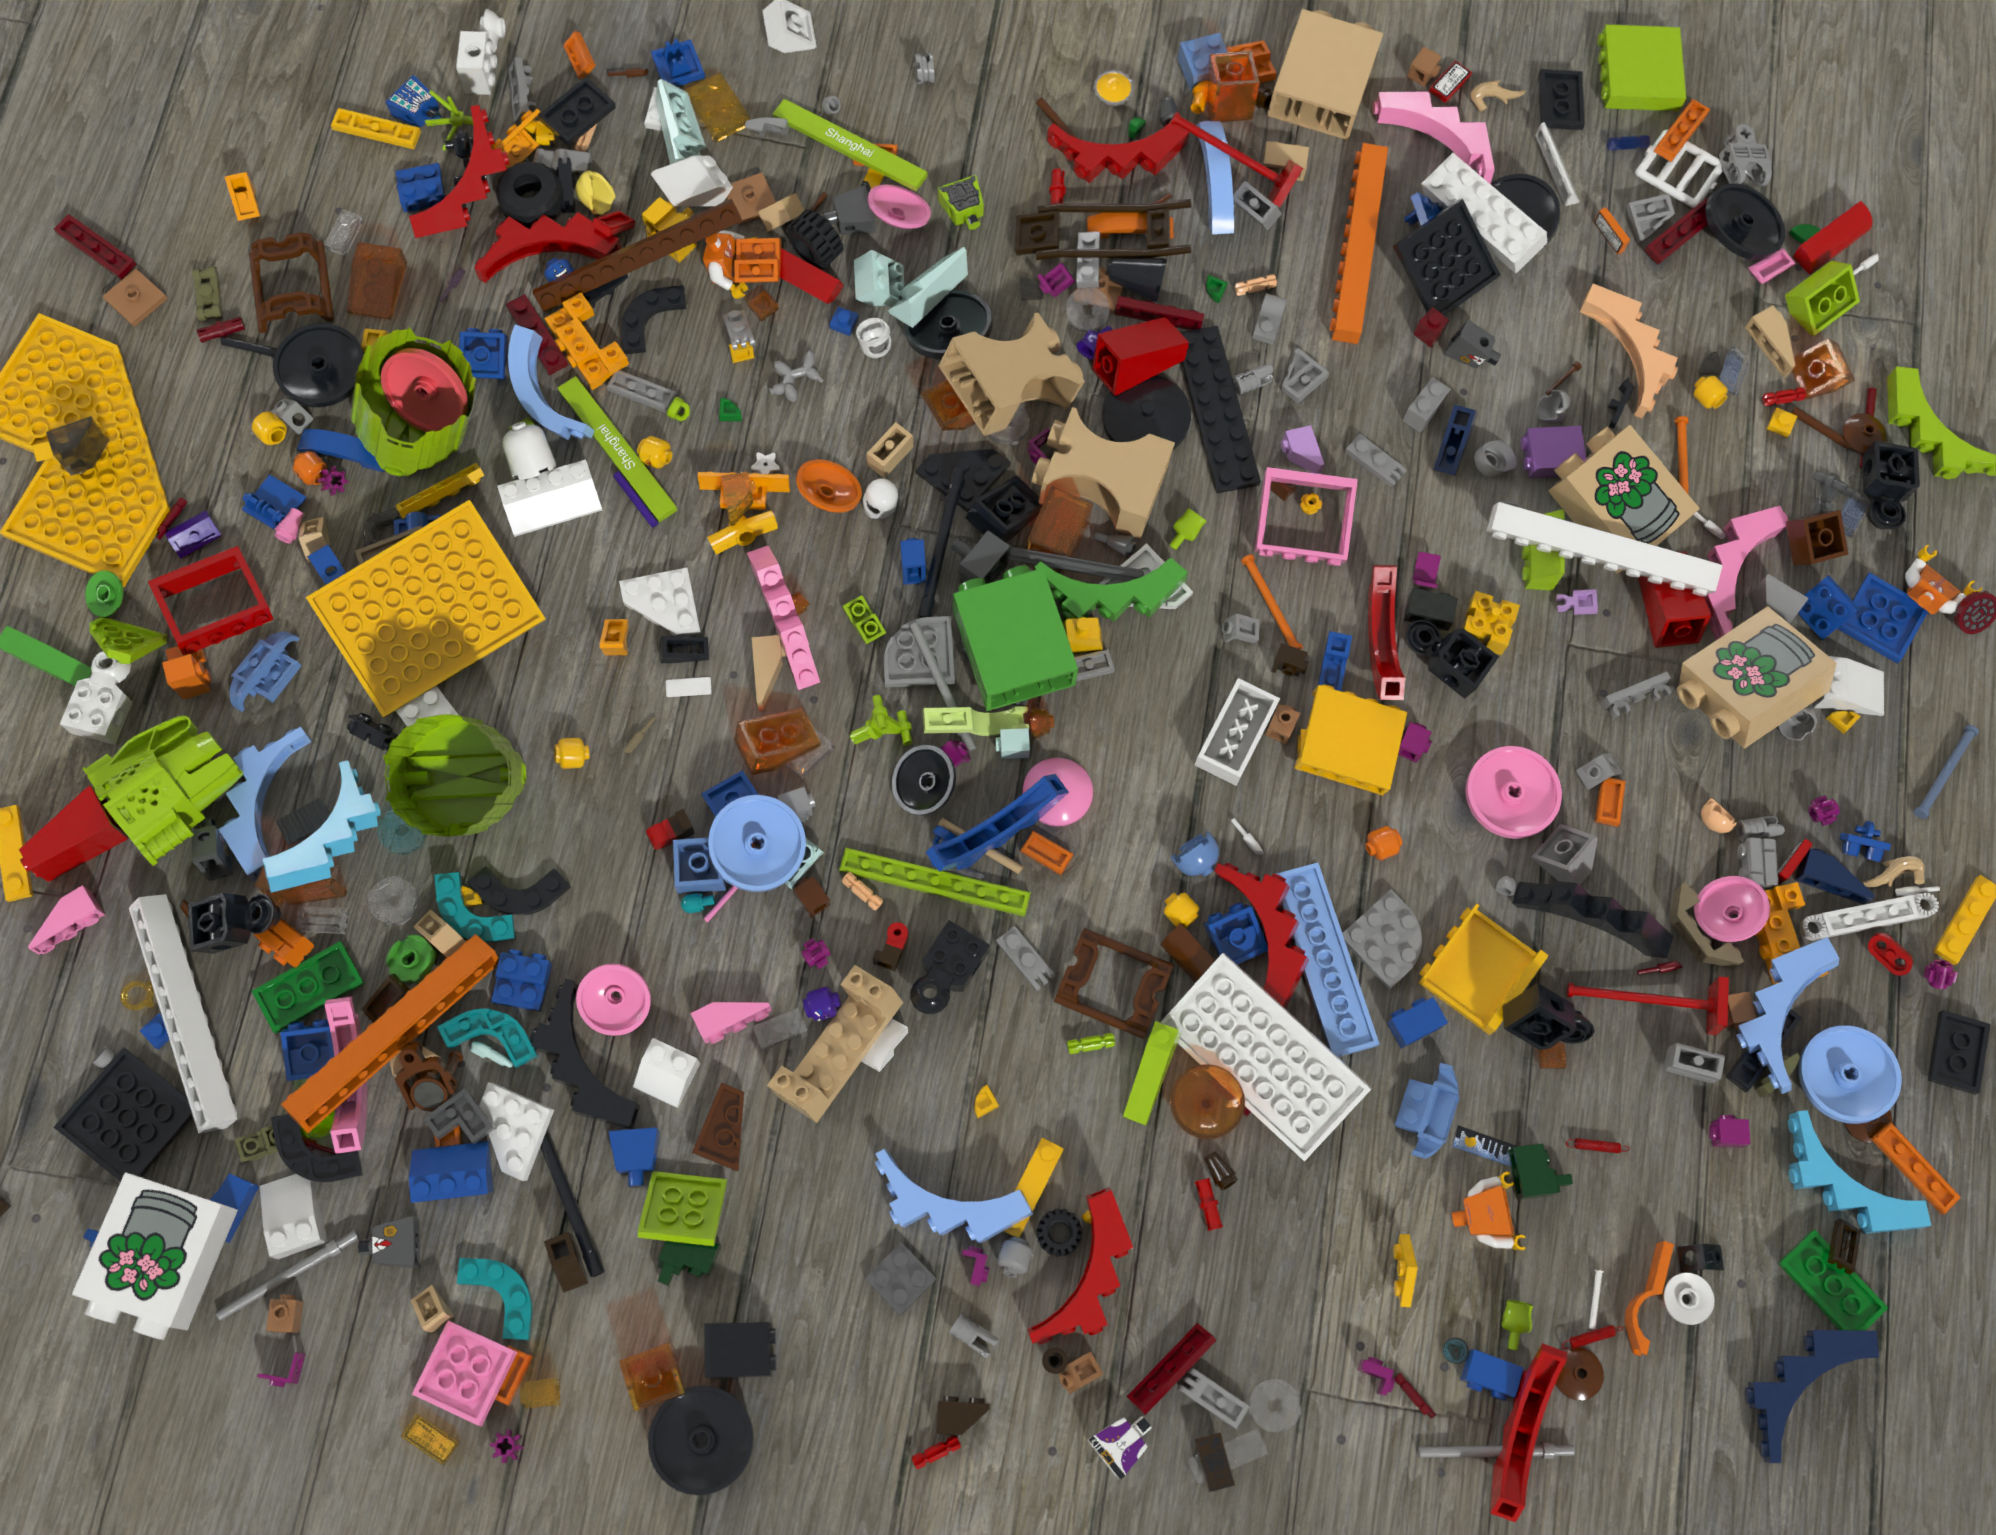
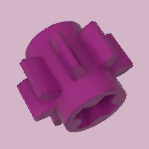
M336 466L331 467L330 472L326 469L321 471L324 476L317 479L318 482H321V491L328 490L330 496L335 495L336 490L339 493L345 491L342 486L349 483L343 476L345 471L338 472ZM332 477L335 478L334 485L330 483L332 481Z
M1823 795L1811 801L1812 805L1809 806L1808 813L1813 822L1820 821L1821 825L1825 826L1837 820L1836 816L1839 815L1840 810L1834 799L1827 800L1826 795Z
M812 938L803 943L805 950L801 954L809 967L816 965L820 969L828 964L826 958L831 954L822 939L816 942Z
M1937 959L1925 967L1923 977L1928 978L1927 981L1930 986L1937 989H1946L1956 982L1958 972L1953 971L1952 963Z
M507 1429L506 1436L496 1433L498 1440L496 1443L489 1445L495 1447L496 1452L492 1457L502 1456V1463H507L508 1457L518 1460L516 1453L518 1450L524 1449L523 1446H519L518 1442L522 1436L516 1435L512 1437V1430ZM508 1441L509 1444H512V1449L506 1451V1449H502V1444Z

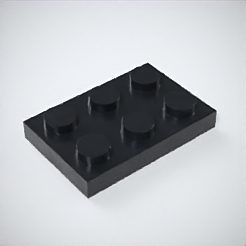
M1541 69L1539 72L1540 125L1544 122L1548 128L1583 130L1585 117L1582 71Z
M584 77L542 111L538 118L565 144L570 146L616 108V104L588 78Z
M1940 1011L1938 1013L1927 1081L1970 1094H1979L1991 1024L1948 1011Z

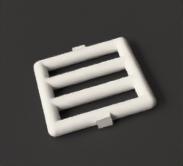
M1664 130L1654 145H1650L1646 151V157L1635 171V174L1691 208H1695L1704 200L1708 192L1711 193L1715 188L1716 181L1723 172L1721 161L1687 141L1672 162L1668 161L1658 177L1652 175L1646 170L1657 155V153L1653 152L1668 132V130ZM1688 151L1697 157L1675 188L1664 181L1683 153ZM1705 161L1715 168L1695 198H1692L1683 191Z

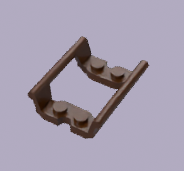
M300 232L286 235V238L281 242H277L273 237L258 239L251 244L252 252L249 253L259 333L267 332V321L285 319L286 314L291 311L296 312L298 316L317 313L327 322L334 321L324 242L317 241L309 233ZM304 252H309L318 263L322 298L320 295L298 291L275 295L264 301L260 260L265 259L266 261L274 262L297 258Z
M1084 928L1073 952V955L1077 958V963L1074 966L1067 967L1054 1002L1144 1039L1159 1004L1155 1000L1154 995L1158 991H1164L1174 964ZM1098 945L1105 946L1152 966L1143 975L1133 1000L1135 1011L1133 1016L1126 1021L1079 1002L1078 992L1080 988L1087 984L1099 954Z

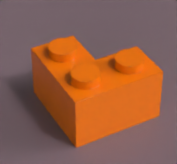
M178 646L165 650L168 661L162 662L167 684L183 700L211 692L209 683L212 682V677L209 670L205 669L204 662L207 661L203 649L185 656L182 655Z

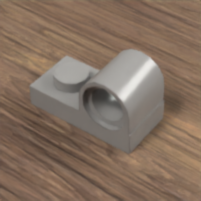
M1266 293L1252 339L1274 344L1287 299Z

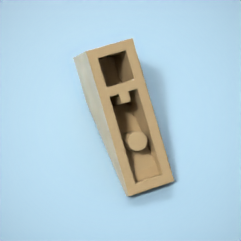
M1771 306L1753 316L1745 326V329L1783 378H1785L1796 365L1787 322L1784 320L1783 315L1774 306Z
M779 635L752 637L756 699L759 711L765 708L783 666L782 657L786 656Z

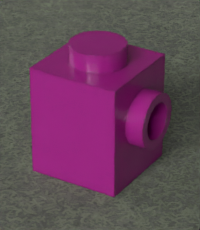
M1410 722L1402 736L1398 755L1417 763L1422 753L1427 754L1432 744V741L1429 740L1432 731L1427 730L1422 724Z
M1720 1115L1719 1119L1712 1121L1709 1126L1708 1134L1710 1140H1712L1713 1147L1742 1148L1751 1144L1749 1119H1735V1115Z

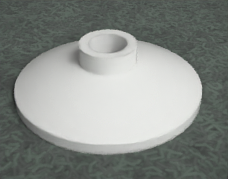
M1681 1273L1672 1277L1664 1288L1663 1301L1666 1310L1678 1322L1687 1325L1699 1324L1711 1315L1714 1308V1295L1711 1287L1702 1277L1693 1273ZM1683 1295H1687L1689 1297L1688 1304H1685L1682 1301Z

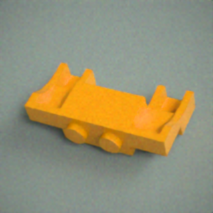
M579 293L563 302L564 308L544 319L556 338L554 340L561 352L565 351L568 355L566 359L572 368L576 367L591 390H594L601 386L611 375L628 366L629 362L616 341L601 350L582 325V322L594 316V311L584 295Z
M1798 882L1765 890L1770 904V913L1766 924L1755 936H1757L1760 944V956L1765 960L1773 985L1780 982H1775L1770 974L1769 969L1772 968V959L1800 948L1788 912L1805 905ZM1828 971L1825 972V973H1823V974H1821L1818 978L1824 977L1825 975H1827V974H1828Z

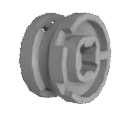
M928 52L925 55H920V53L914 54L917 84L920 85L927 81L935 83L932 53Z

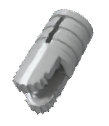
M1266 364L1233 376L1232 379L1236 393L1241 395L1273 381V365Z
M1774 815L1738 820L1735 826L1736 834L1740 841H1744L1747 838L1773 837L1782 835L1785 832V828L1782 824H1778V818Z
M962 1313L949 1331L951 1335L953 1334L957 1339L959 1338L963 1343H966L967 1346L985 1358H988L990 1355V1350L975 1340L976 1337L979 1336L992 1345H996L999 1341L996 1336L980 1325L978 1326L975 1322H972L968 1317L966 1318Z

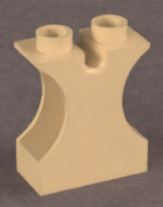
M1039 313L1034 314L1023 336L1017 340L997 341L986 338L976 332L952 338L939 364V368L984 436L1006 429L1020 403L1025 401L1042 400L1068 409L1085 382L1081 368L1077 363L1071 362L1066 354L1054 355L1060 347L1058 334L1053 328L1046 325Z
M1072 407L1066 423L1055 420L1052 425L1047 446L1058 449L1057 452H1054L1051 460L1040 457L1036 465L1032 483L1042 486L1039 504L1043 505L1052 499L1063 496H1076L1088 499L1106 511L1116 531L1141 539L1168 468L1175 442L1152 434L1131 442H1114L1095 435L1083 424L1078 415L1077 408Z

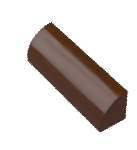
M1181 923L1160 944L1194 983L1215 962L1211 955Z

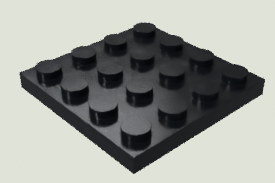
M1463 199L1457 200L1393 245L1426 312L1433 307L1445 316L1501 276Z
M123 1047L53 1128L121 1182L124 1173L142 1177L193 1118L187 1096Z

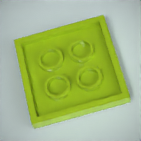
M652 1171L637 1231L638 1238L714 1246L727 1189V1179Z

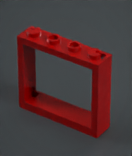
M238 546L147 581L183 656L193 652L196 653L203 648L218 644L225 639L240 635L247 630L274 620ZM241 568L258 605L181 636L164 598Z

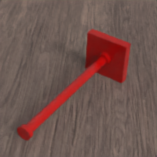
M1177 111L1170 121V124L1180 126L1273 181L1274 186L1267 199L1279 207L1283 204L1303 170L1301 166L1289 159L1282 173L1277 174L1182 118Z
M1719 976L1708 987L1707 1000L1574 986V983H1568L1567 997L1576 995L1706 1010L1707 1035L1717 1036L1728 1025L1729 977Z

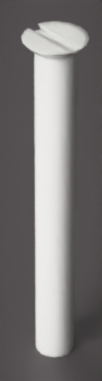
M1595 1270L1589 1329L1593 1330L1596 1328L1601 1278L1604 1272L1601 1270Z

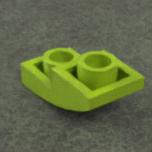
M863 595L842 606L849 621L866 645L886 634L876 614H873Z

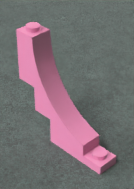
M1429 92L1378 93L1377 101L1373 102V114H1376L1377 123L1405 126L1434 137L1449 147L1470 168L1476 169V173L1489 184L1491 183L1495 169L1486 122H1460L1457 107H1432Z
M1781 506L1731 519L1723 528L1729 542L1714 546L1707 555L1709 561L1723 565L1716 592L1704 596L1711 612L1708 623L1716 640L1733 630L1732 622L1727 617L1736 609L1735 586L1739 570L1746 556L1756 546L1772 537L1781 535L1787 528L1785 521H1788V517L1783 512Z

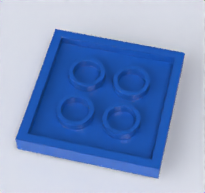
M1868 573L1852 599L1861 610L1837 629L1898 664L1905 655L1928 611L1920 607L1905 592Z

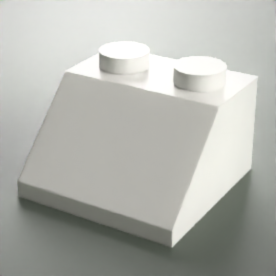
M774 0L763 10L767 41L770 47L783 53L816 48L809 11L787 0Z
M652 1038L641 1060L633 1087L678 1108L700 1062L697 1058Z

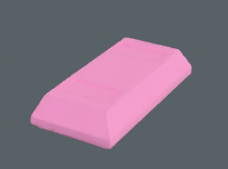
M1781 248L1771 257L1750 266L1749 270L1756 280L1763 284L1793 267L1796 263Z

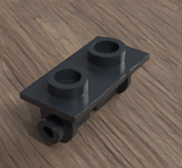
M365 713L348 716L354 720L350 721L347 725L349 733L364 741L371 734L368 743L382 751H388L391 738H397L398 734L392 732V727L383 723L377 724L373 722V718Z

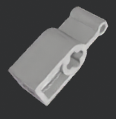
M538 148L533 162L543 163L554 170L559 178L558 159L562 158L563 164L567 163V157H569L572 163L573 180L576 181L584 172L592 171L593 168L591 153L568 149H557L553 152Z

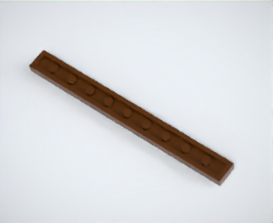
M731 198L533 289V295L545 312L579 293L584 294L742 221V217Z

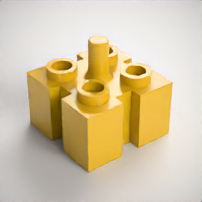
M659 197L642 213L643 222L647 226L645 228L647 237L690 218L693 211L686 207L681 213H677L676 207L670 201L666 202ZM695 242L669 255L680 263L697 246V243Z
M1475 591L1469 601L1465 614L1466 620L1461 628L1468 631L1494 653L1502 655L1509 645L1513 631L1511 627L1516 621L1520 605L1503 599L1499 604L1492 601L1494 596Z

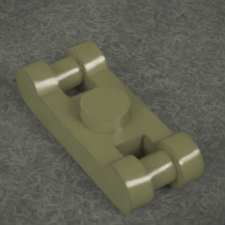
M216 266L208 267L207 270L193 269L192 274L197 302L196 313L199 321L207 320L208 317L222 318L220 283ZM210 278V282L204 283L203 279Z

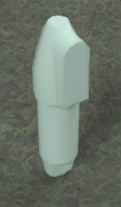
M476 1041L472 1043L470 1051L482 1058L487 1057L501 1066H513L511 1060L493 1050L490 1046Z

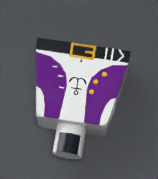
M1143 1416L1132 1425L1125 1418H1121L1091 1436L1087 1441L1118 1480H1121L1147 1449L1148 1446L1141 1437L1152 1427Z

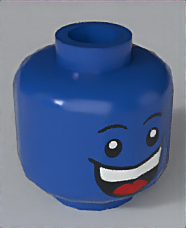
M553 258L546 264L547 268L544 276L548 282H551L575 270L568 260Z

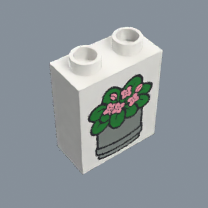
M124 1173L72 1295L89 1300L84 1314L99 1320L116 1324L121 1311L137 1316L138 1319L133 1331L153 1338L164 1340L169 1327L188 1330L238 1210L129 1173Z

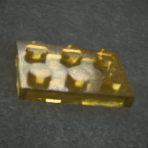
M720 72L684 90L688 92L693 110L714 142L745 128L746 121L751 120V117Z

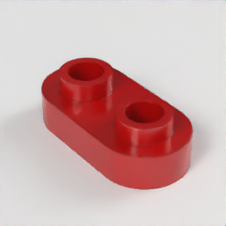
M1877 933L1869 940V952L1892 974L1903 976L1910 972L1913 966L1912 956L1890 935ZM1878 942H1885L1886 947H1880ZM1901 958L1905 963L1899 964L1896 959Z

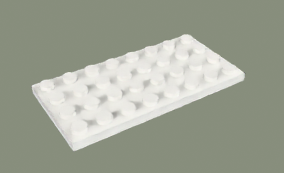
M1225 953L1219 956L1160 1022L1178 1029L1181 1033L1178 1044L1303 1161L1317 1149L1372 1089Z

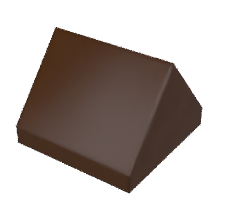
M1271 481L1270 490L1283 501L1297 489L1295 484Z

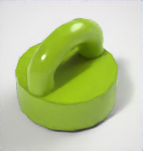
M677 396L672 401L666 414L673 420L684 421L689 417L690 407L683 399ZM681 407H683L685 411L684 414L680 416L678 415Z

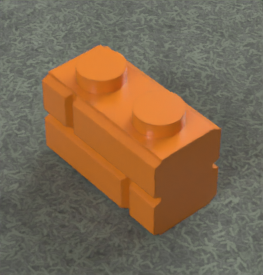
M281 918L278 924L272 926L269 930L260 934H254V937L260 941L258 946L268 954L274 951L273 958L283 966L288 962L293 967H297L304 959V956H307L314 948L312 942Z

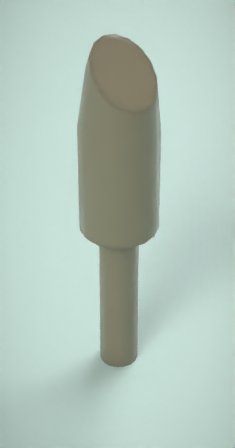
M654 717L648 721L640 732L637 731L624 749L626 753H631L644 739L645 732L656 720Z

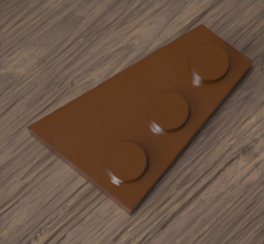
M724 1083L720 1084L692 1151L694 1155L737 1172L739 1171L744 1102L743 1091Z

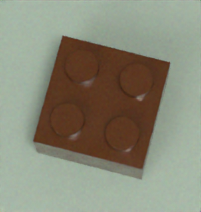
M1841 510L1822 511L1785 521L1793 566L1812 565L1848 555Z

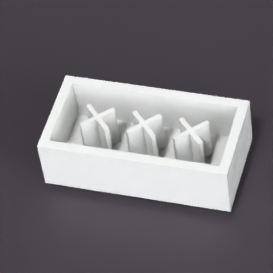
M1238 678L1197 757L1195 766L1237 786L1280 698Z

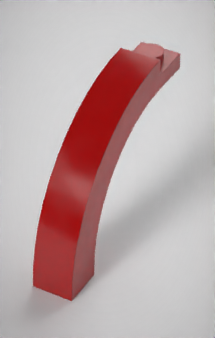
M1373 565L1371 585H1369V652L1373 681L1380 700L1404 699L1405 676L1399 664L1395 637L1396 565Z

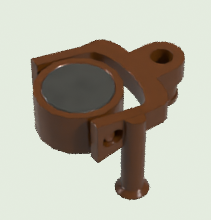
M412 1041L411 1044L409 1042L402 1049L399 1055L403 1068L398 1072L395 1082L410 1111L418 1107L423 1111L432 1112L448 1100L449 1095L455 1092L459 1083L453 1074L458 1064L463 1061V1055L459 1051L450 1052L449 1061L445 1065L440 1057L432 1056L425 1058L422 1054V1045L417 1041ZM418 1072H421L418 1074L412 1087L410 1088V1086L406 1082V1079H408L410 1076Z

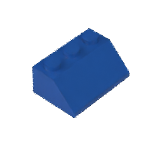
M489 1141L412 1150L409 1171L411 1203L482 1195L493 1192Z

